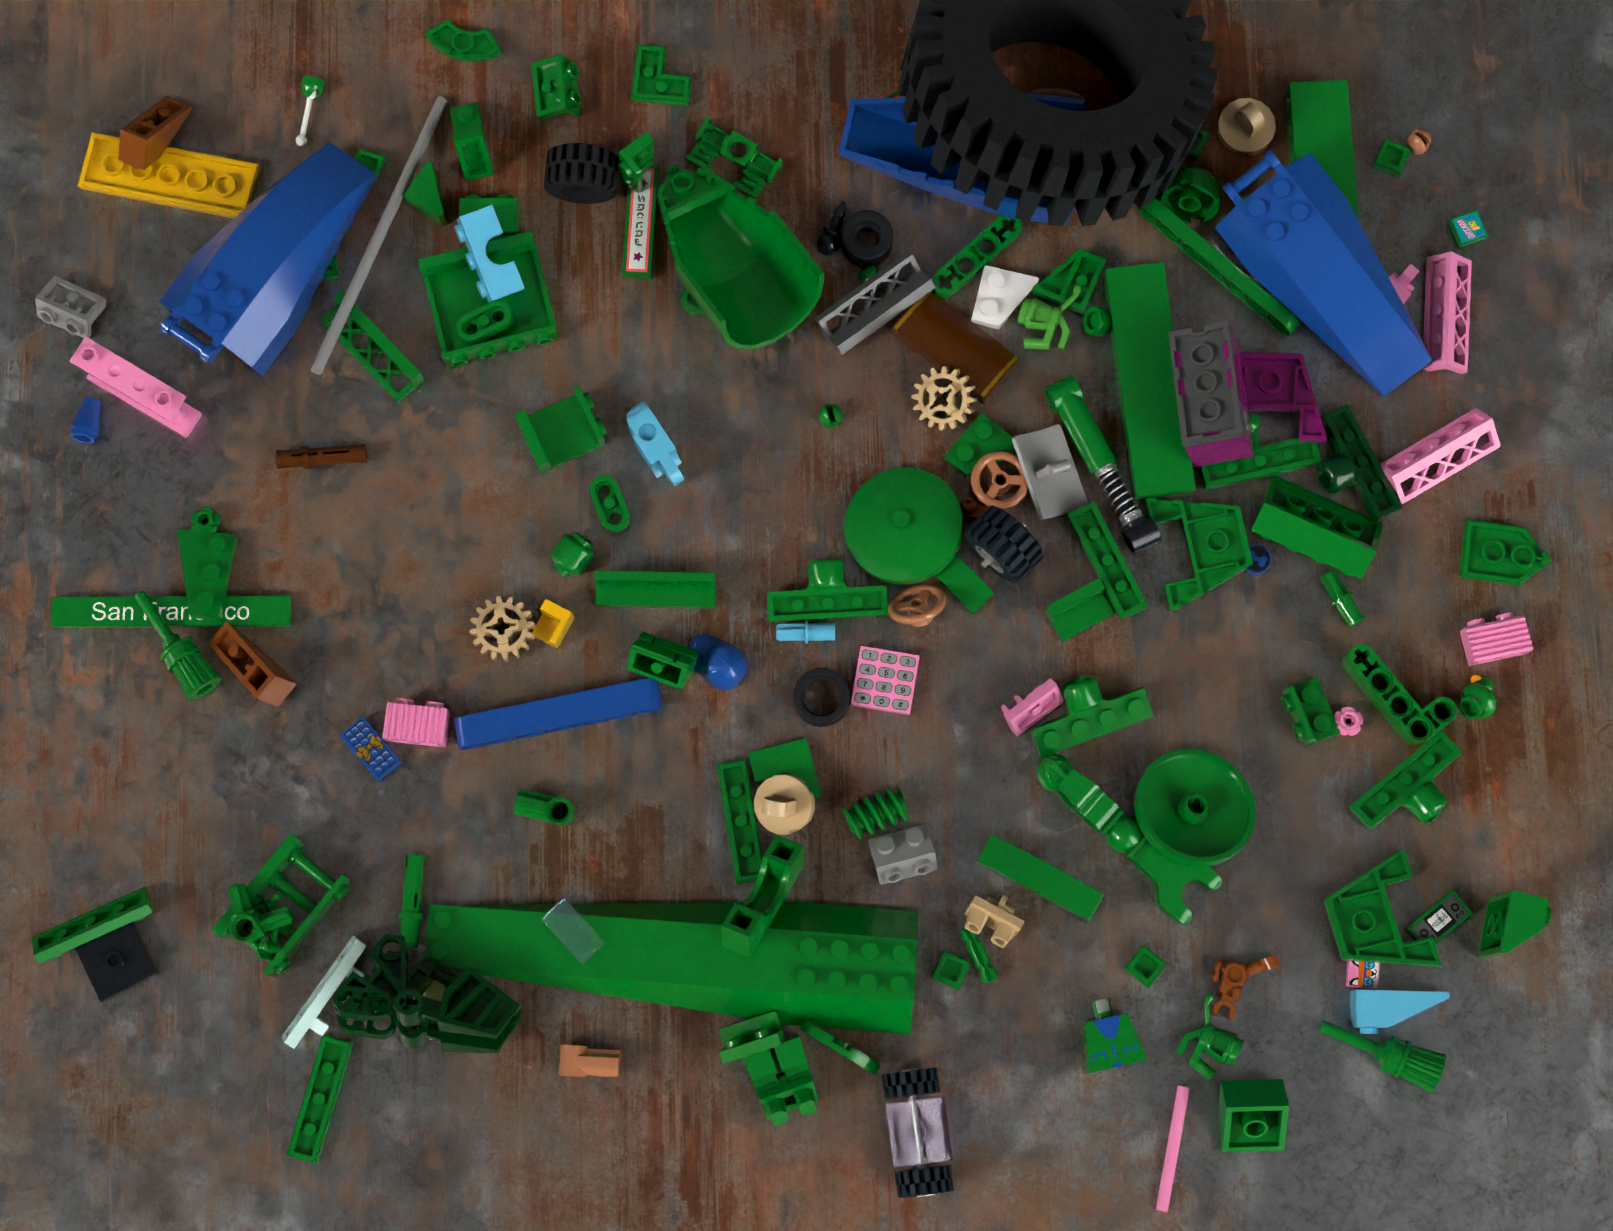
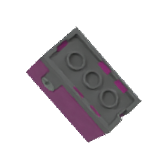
M1223 321L1204 325V331L1195 333L1192 328L1168 332L1181 440L1193 465L1199 467L1254 457L1240 348L1229 322Z

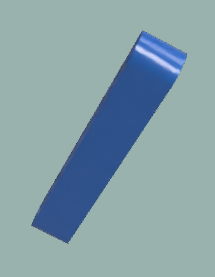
M646 678L455 718L454 726L459 750H469L650 713L663 709L658 681Z

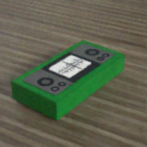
M1450 890L1404 929L1414 941L1432 936L1436 945L1473 913L1455 891Z

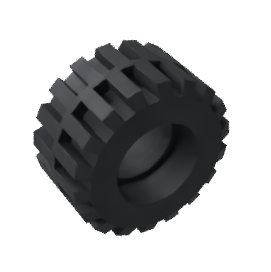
M567 143L554 146L547 151L544 179L545 191L554 197L573 203L595 204L609 201L617 195L619 157L605 148L592 144Z

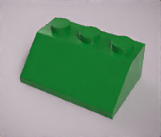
M1513 890L1488 898L1477 958L1485 959L1507 954L1543 931L1544 926H1548L1551 918V908L1548 907L1549 899Z

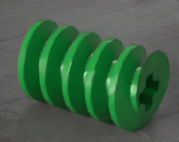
M898 784L896 794L889 787L885 789V798L879 792H875L874 803L866 796L863 797V807H860L856 801H853L851 812L844 805L841 806L851 833H854L860 840L863 839V829H866L872 836L875 834L874 825L876 824L884 831L886 830V820H889L894 827L897 826V816H900L905 822L908 821L909 811Z

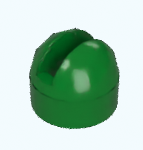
M875 264L861 270L859 274L860 284H863L878 273Z
M834 404L823 406L819 411L820 424L827 429L838 427L842 422L841 409ZM828 409H832L835 421L830 422Z

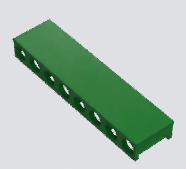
M1348 80L1289 82L1285 93L1290 164L1311 153L1346 197L1359 221Z
M1164 262L1105 268L1103 286L1106 307L1111 315L1109 329L1132 497H1134L1133 501L1180 494L1192 495L1194 490H1196L1192 461L1181 440L1168 332L1173 331Z

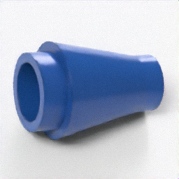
M89 397L83 399V403L69 427L72 439L90 444L99 436L101 407L99 400Z

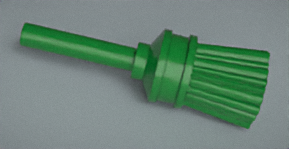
M144 591L138 592L134 599L163 639L162 645L165 649L160 655V659L167 665L168 671L175 674L187 699L194 701L214 690L222 681V677L201 655V650L199 647H196L193 638H180L178 634H173Z
M1322 1020L1318 1032L1372 1053V1057L1379 1061L1381 1072L1390 1073L1395 1078L1401 1076L1429 1093L1435 1090L1441 1078L1447 1057L1445 1054L1413 1046L1410 1041H1403L1395 1035L1386 1042L1382 1040L1375 1042Z

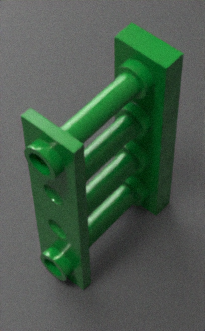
M291 833L246 887L252 910L257 909L262 914L267 913L263 895L269 888H277L309 914L298 929L291 924L278 929L289 940L278 954L273 953V960L268 961L270 964L263 971L271 977H275L276 974L281 975L287 970L292 962L289 958L334 902H340L350 891L348 885L352 881L343 874L337 881L303 854L304 850H302V847L306 843ZM289 863L299 866L329 890L317 905L283 878L284 874L282 872ZM232 905L212 928L214 933L224 939H229L232 936L230 933V917L234 915ZM243 925L242 932L247 937L252 932ZM262 940L256 943H244L257 953L258 945Z

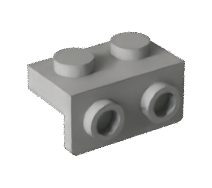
M926 824L867 839L880 885L896 883L902 879L916 875H925L938 869L936 853Z

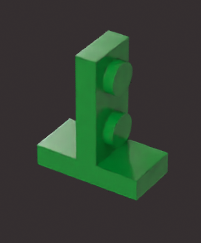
M478 102L451 107L450 113L454 129L452 134L465 180L469 181L494 175Z

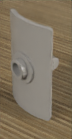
M1057 424L1012 437L1014 448L1040 520L1068 514L1088 504L1061 425Z

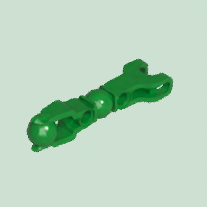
M1051 754L1044 757L1038 764L1036 774L1042 787L1048 791L1055 792L1073 813L1078 815L1101 836L1105 835L1107 843L1113 850L1126 854L1125 857L1153 882L1157 906L1178 924L1187 926L1192 919V912L1184 904L1181 896V891L1186 883L1194 881L1211 891L1218 890L1223 884L1221 877L1209 866L1194 867L1183 865L1157 851L1143 835L1137 819L1129 815H1123L1124 811L1097 784L1074 770L1072 762L1067 757L1061 754Z

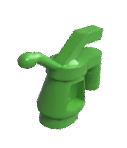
M1076 285L1073 289V295L1060 307H1053L1038 298L1030 299L1026 297L1024 299L1018 323L1025 325L1027 329L1046 331L1044 338L1025 337L1024 349L1049 350L1056 329L1060 325L1063 333L1058 348L1065 350L1070 330L1062 312L1077 299L1081 292V286Z

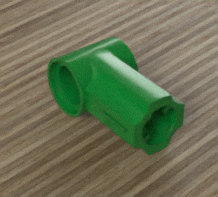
M520 788L514 804L515 815L556 824L560 827L570 826L577 818L576 806L563 797L550 796ZM566 804L568 807L567 816L564 819L557 820L555 817L556 808L559 805Z

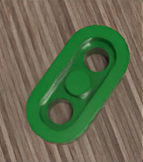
M501 300L492 301L463 315L456 324L457 334L467 344H478L507 330L514 321V313L506 302ZM499 315H504L501 321H496ZM472 328H478L476 333L469 334Z
M600 475L593 479L589 486V493L603 528L610 533L623 532L629 526L630 514L616 480L608 475ZM601 489H610V494L605 497L601 496ZM613 515H619L621 520L618 523H612L610 518Z

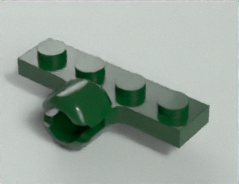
M1346 404L1323 414L1321 421L1335 448L1336 454L1322 460L1316 467V476L1321 487L1331 494L1338 493L1349 487L1355 488L1373 522L1400 511L1403 507L1349 405Z

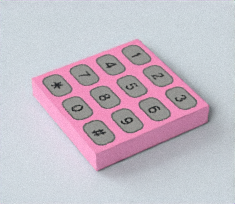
M860 646L851 706L910 716L920 656Z

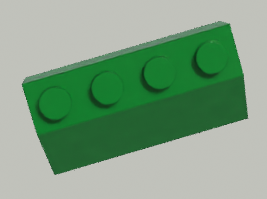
M1274 475L1256 514L1251 531L1257 533L1263 539L1273 540L1284 545L1290 551L1300 552L1312 557L1317 563L1337 568L1347 576H1355L1362 579L1377 551L1384 523L1380 521L1373 522L1369 516Z

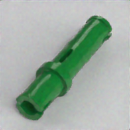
M407 854L405 855L402 912L398 913V919L401 920L400 936H405L406 948H418L419 921L423 920L420 908L425 856Z

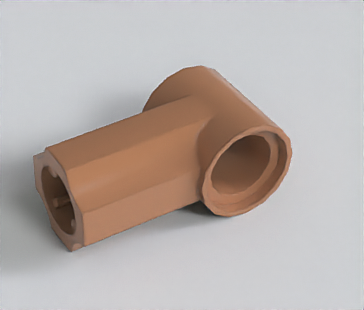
M560 1045L558 1076L586 1077V1075L598 1077H619L621 1050L589 1049L588 1046Z

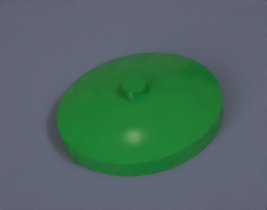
M895 468L872 477L855 493L845 516V538L853 558L869 575L891 584H914L935 576L952 561L962 541L964 518L955 493L941 478L917 468Z
M1179 749L1160 756L1145 770L1135 790V816L1143 835L1162 855L1180 864L1207 867L1223 863L1240 851L1253 831L1256 807L1248 783L1233 765L1208 751Z

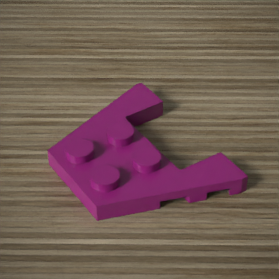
M1242 352L1241 363L1248 411L1300 412L1299 442L1326 443L1325 429L1323 428L1303 355L1299 353Z

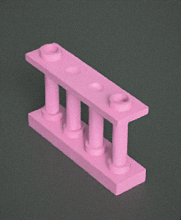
M86 336L69 360L70 363L89 373L86 378L90 382L186 439L202 416L200 411L184 402L187 398L184 394Z

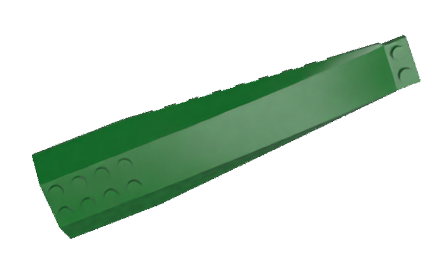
M735 902L464 904L460 907L429 904L424 958L430 957L434 959L436 967L454 968L458 972H464L470 967L482 976L748 1019L776 1010L781 1024L802 1026L805 1020H809L821 1028L910 1034L919 911L783 902L753 954L748 958L722 947L721 925Z

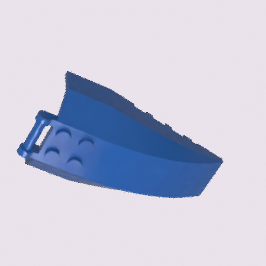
M1025 93L1037 101L1056 108L1088 111L1085 99ZM901 97L900 99H851L839 149L840 156L943 197L1001 216L1017 219L1015 215L1019 197L1006 193L997 211L983 205L988 183L980 180L966 195L954 186L960 163L941 174L931 165L935 145L919 149L913 136L917 122L906 123L902 113L906 97ZM1039 203L1030 221L1048 223L1047 204ZM1073 206L1064 225H1067L1068 221L1070 220L1074 210L1076 209L1075 206Z
M331 142L320 148L256 198L191 258L159 301L171 313L161 323L160 331L168 336L173 335L199 353L200 359L208 364L217 357L223 347H226L263 377L298 330L313 301L312 297L320 281L324 280L323 277L333 256H336L339 251V244L346 231L353 224L354 216L360 210L377 174ZM183 319H186L213 338L212 342L208 345L179 326Z
M1269 150L1263 155L1264 159L1232 184L1228 182L1222 187L1236 207L1215 229L1256 280L1385 397L1433 360L1348 200L1311 153L1284 168L1273 152ZM1272 167L1277 174L1243 200L1238 193Z

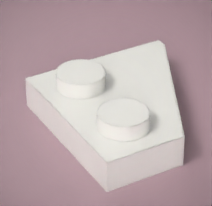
M985 265L971 322L1000 329L1013 311H1016L1023 303V300L1032 291L1034 285L1038 283L1039 278Z

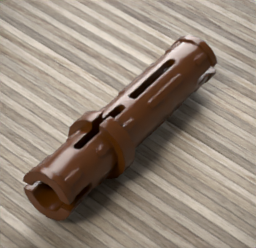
M365 444L310 448L308 445L302 446V449L276 450V466L278 469L291 467L311 469L312 466L367 463V448Z

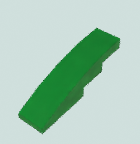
M992 834L977 859L981 865L1007 877L1010 881L1034 892L1037 896L1089 922L1104 897L1103 893Z

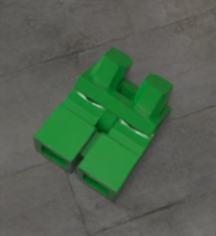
M800 1036L785 1040L782 1045L774 1047L776 1052L774 1055L768 1049L743 1057L766 1119H770L775 1126L787 1122L789 1119L788 1112L799 1109L800 1113L806 1116L817 1110L816 1102H819V1098ZM785 1072L784 1074L776 1076V1074Z

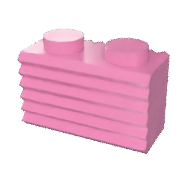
M1509 612L1496 616L1497 621L1488 623L1485 622V618L1468 621L1467 627L1460 631L1468 666L1512 658L1531 652L1533 646L1525 616L1515 617L1514 612Z
M396 698L395 703L387 702L382 738L387 742L446 748L451 712L443 708V703L426 701L425 706L414 705V700Z

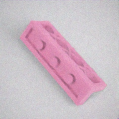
M1451 251L1426 257L1423 343L1433 361L1422 369L1428 372L1449 369L1456 373L1464 374L1468 373L1472 261ZM1457 265L1461 266L1460 277L1457 273ZM1456 293L1460 299L1459 305L1456 301ZM1455 321H1456V323H1457V325H1458V327H1459V328H1458V333H1457V331H1456V329H1455ZM1454 349L1457 353V362H1454Z
M1475 408L1387 459L1380 465L1402 505L1501 447L1492 417ZM1487 433L1490 442L1481 447H1476L1479 437ZM1459 448H1464L1461 459L1452 462L1451 458L1454 452ZM1436 462L1440 463L1435 474L1430 477L1425 476L1430 465ZM1410 477L1415 478L1411 488L1403 492L1400 483Z

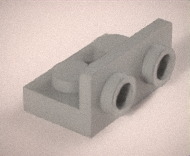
M55 275L35 297L38 318L45 323L58 326L67 330L70 334L78 335L82 338H85V336L89 338L91 336V324L106 307V298Z

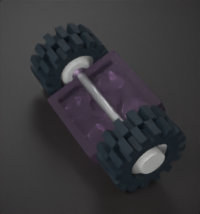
M937 1067L919 1070L918 1068L907 1069L896 1073L882 1074L885 1100L910 1097L907 1098V1102L886 1104L894 1167L916 1165V1168H919L895 1172L898 1198L923 1197L954 1191L950 1165L928 1167L929 1163L953 1160L945 1097L920 1100V1097H916L917 1095L940 1093Z

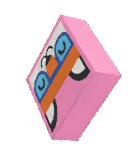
M1347 961L1345 987L1378 990L1380 963Z

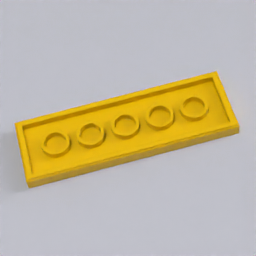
M92 132L77 185L83 190L235 218L253 202L261 166L257 163L167 146L161 157L145 170L137 169L128 163L118 160L120 137Z

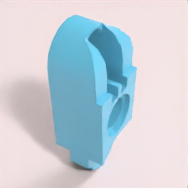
M642 401L631 408L627 414L628 428L633 436L634 444L655 476L659 478L665 474L673 486H676L684 480L677 467L682 461L662 426L647 404Z

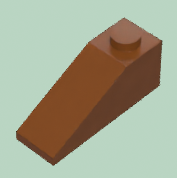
M165 96L120 130L118 160L128 163L137 169L145 170L161 157L192 111V106L169 96Z
M226 621L208 643L213 651L258 700L278 707L297 685L278 663L230 622Z

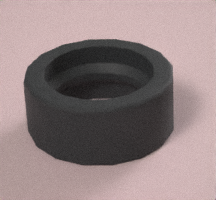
M815 668L807 671L798 679L793 689V704L797 714L804 722L815 727H827L837 723L845 716L849 707L850 691L846 681L839 673L828 668ZM818 680H826L832 683L839 693L837 707L826 715L812 713L804 703L806 688L812 682Z

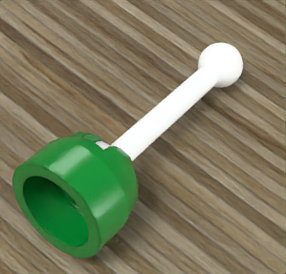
M303 76L301 81V92L307 98L300 135L296 137V144L299 146H304L307 143L305 135L312 101L320 97L324 91L325 81L313 76Z

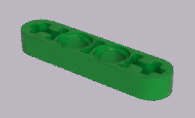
M999 216L935 273L932 281L936 288L932 290L933 293L942 299L954 296L981 272L985 265L990 264L1020 236L1021 220ZM1003 223H1005V224H1007V225H1010L1011 223H1013V224H1014V228H1013V231H1014V232L1012 233V232L1009 231V230L1006 231V232L1001 236V241H1000V239L998 238L997 235H999V234L1002 232L1003 226H1004ZM983 240H991L995 244V250L991 253H984L980 250L979 244ZM965 258L970 259L974 263V268L970 272H963L958 268V262ZM952 269L956 276L950 282V289L948 290L946 287L940 289L939 280L947 281L952 276V271H950Z

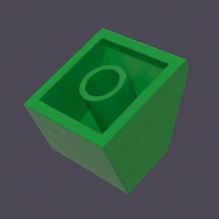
M1283 1079L1221 1081L1219 1115L1222 1152L1284 1151L1289 1102Z

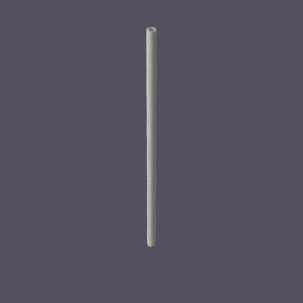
M441 96L436 98L310 370L315 374L321 375L403 200L404 194L448 103Z

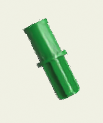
M1333 569L1324 573L1320 580L1333 600L1331 605H1336L1347 623V627L1350 628L1363 621L1365 617L1361 614L1351 597L1353 592H1348L1336 570Z

